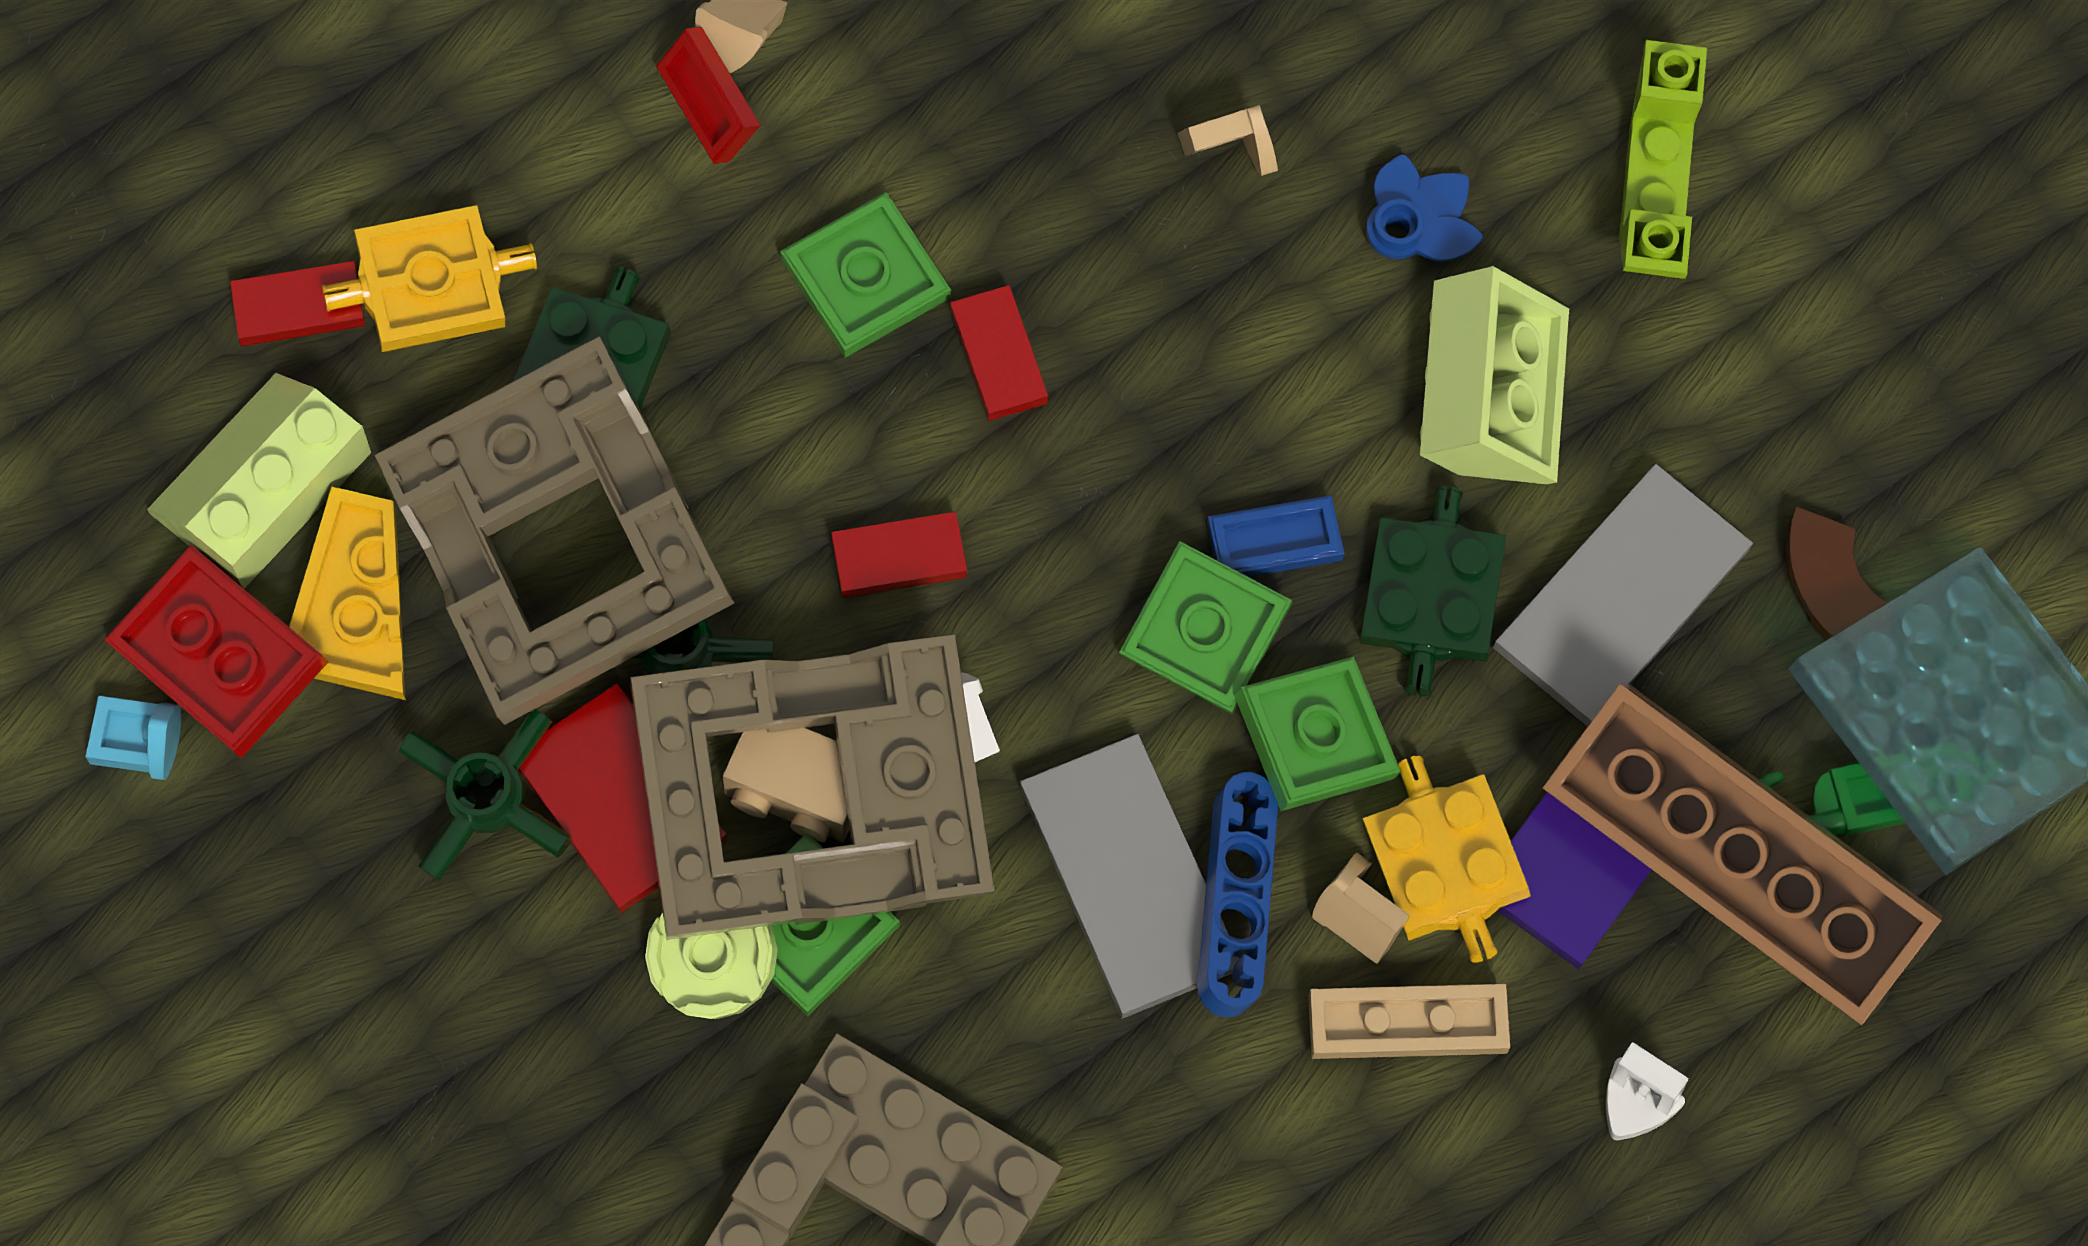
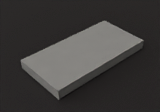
M1655 464L1496 640L1493 648L1588 727L1618 685L1625 682L1631 684L1748 553L1753 542Z
M1139 734L1020 781L1019 788L1121 1019L1198 988L1197 981L1206 883ZM1220 917L1221 926L1223 927L1224 931L1228 934L1225 925ZM1231 957L1230 967L1221 978L1233 974L1234 964L1239 960V957Z

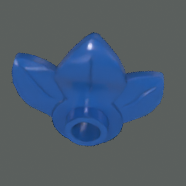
M1403 154L1388 162L1379 171L1373 186L1377 206L1371 211L1366 224L1368 242L1377 253L1386 258L1397 260L1409 258L1417 253L1435 262H1448L1466 256L1479 245L1482 240V234L1473 225L1460 219L1467 202L1469 190L1468 176L1465 174L1441 173L1420 178L1411 160ZM1390 225H1400L1406 230L1407 236L1404 238H1394L1388 235L1386 228Z

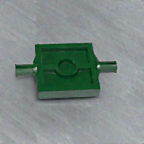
M624 267L615 268L605 297L602 299L585 298L552 287L513 382L600 336L607 346L631 397L641 410L671 335L669 324L636 314L627 307L636 284L640 280V276L630 269L626 273Z
M1448 486L1436 488L1432 521L1428 520L1417 523L1380 518L1361 644L1393 648L1410 657L1404 691L1411 695H1416L1419 672H1422L1420 696L1431 695L1435 661L1451 658L1483 662L1488 660L1506 535L1468 530L1461 525H1457L1463 492L1456 487L1451 489L1448 510H1445Z

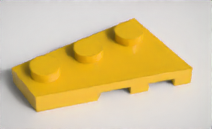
M331 487L289 627L328 661L327 665L314 679L406 700L397 522L394 502L388 499Z

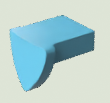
M98 696L85 756L92 765L149 772L152 779L166 780L172 769L181 731L180 706L165 702L154 704Z

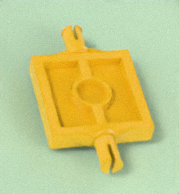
M475 205L355 229V241L360 258L359 279L322 285V291L327 312L364 304L365 309L375 321L381 350L386 352L505 327V315L499 295L501 275L531 269L536 270L537 262L532 243L495 251L494 245L484 233L478 206Z
M1411 757L1418 780H1414L1408 761L1404 759L1398 763L1409 798H1406L1398 806L1365 817L1363 821L1393 902L1397 907L1410 915L1403 926L1407 939L1410 941L1438 930L1460 929L1469 951L1471 962H1483L1476 937L1480 939L1487 960L1491 959L1498 951L1494 946L1485 920L1499 908L1531 897L1486 777L1483 774L1450 787L1433 788L1423 763V757Z

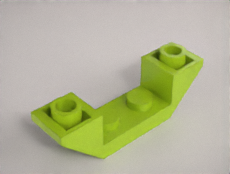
M1646 40L1644 44L1629 128L1619 233L1623 271L1685 279L1687 276L1692 217L1686 216L1694 123L1703 102L1707 57L1706 47Z

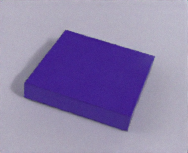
M1547 792L1511 840L1531 897L1501 907L1497 911L1579 970L1652 869Z

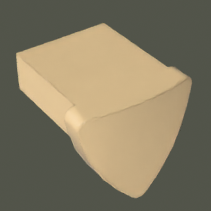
M711 0L709 3H702L697 8L695 27H702L727 70L729 73H732L751 60L765 43L766 39L782 23L787 2L782 0Z
M1260 105L1188 127L1178 132L1185 156L1242 138L1260 176L1278 171L1273 144Z
M1356 852L1336 878L1323 891L1315 905L1312 918L1323 927L1329 928L1370 960L1378 964L1394 943L1410 915L1361 880L1372 863Z

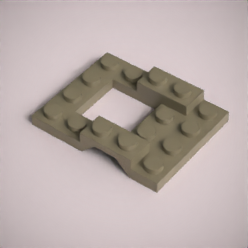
M600 336L375 455L399 509L431 564L443 590L446 609L496 716L504 725L734 604L688 511L689 507L638 405L631 397L607 346ZM599 478L644 572L532 631L517 601L519 597L490 535Z
M955 634L887 643L849 655L804 661L757 660L631 677L630 685L666 940L792 922L799 925L925 907L927 903L991 895L994 892ZM834 724L852 845L724 862L706 737L767 729L769 733Z
M836 1034L805 1085L801 1083L735 1189L730 1206L705 1246H786L824 1183L929 1246H1016L1030 1227L1061 1175L1063 1166L841 1035Z

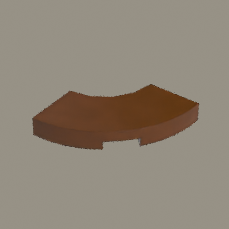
M1796 507L1791 515L1786 538V564L1791 587L1794 586L1801 604L1811 618L1809 622L1814 629L1841 654L1858 664L1872 669L1877 662L1896 607L1875 595L1859 575L1853 555L1856 529Z

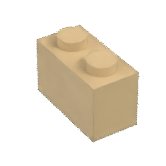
M806 728L769 733L767 729L742 733L723 774L725 795L732 797L731 804L737 809L758 818H766L769 812L791 821L790 827L801 836H809L817 842H826L827 837L844 843L850 826L837 741Z

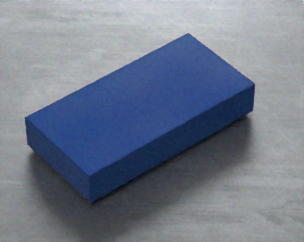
M1331 495L1208 516L1207 528L1214 559L1247 577L1343 561L1345 553Z

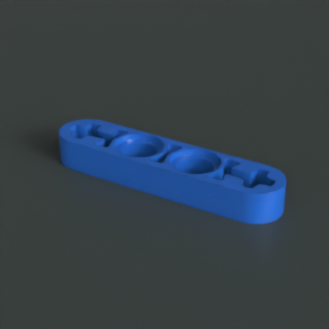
M1242 772L1232 776L1218 792L1213 804L1197 987L1198 996L1203 1005L1210 1012L1221 1017H1236L1243 1014L1261 995L1264 984L1278 803L1269 781L1253 772ZM1243 793L1248 795L1249 805L1257 809L1247 820L1245 831H1236L1243 822L1244 809L1242 804L1234 801ZM1235 849L1250 855L1256 867L1255 876L1249 879L1235 876L1226 865V852ZM1235 909L1242 912L1250 923V936L1245 939H1236L1228 935L1221 926V911ZM1242 956L1234 964L1233 983L1243 988L1235 997H1231L1228 995L1227 985L1217 981L1228 971L1231 957Z

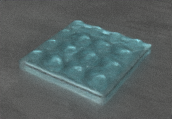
M1981 547L1800 656L1788 669L1945 875H1948L2088 783V683Z

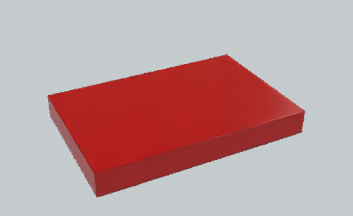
M192 545L186 549L104 639L114 650L240 758L250 750L328 663L322 654Z
M615 684L549 728L519 768V772L558 827L572 836L571 845L621 914L658 889L659 884L634 706L619 685ZM719 825L720 839L722 845L728 840L726 833Z

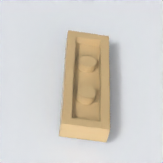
M1506 984L1310 989L1308 994L1312 1059L1507 1054L1510 1049Z

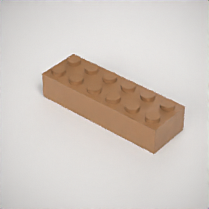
M1627 682L1618 685L1543 787L1544 790L1860 1025H1863L1942 921L1943 915Z

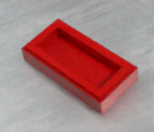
M702 27L686 28L657 63L656 67L713 164L727 163L733 159L761 125Z
M355 261L230 281L237 334L241 347L366 326L362 304L327 312L322 291V285L358 279Z
M1010 285L950 302V312L988 421L1048 404V393Z
M956 512L831 532L842 598L967 578V567Z

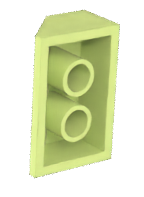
M1494 266L1435 280L1432 309L1430 312L1423 422L1420 430V456L1461 476L1537 484L1557 483L1569 308Z
M275 373L147 510L149 514L188 546L192 545L245 589L328 500L331 487L339 488L371 454V450L363 426L314 387Z

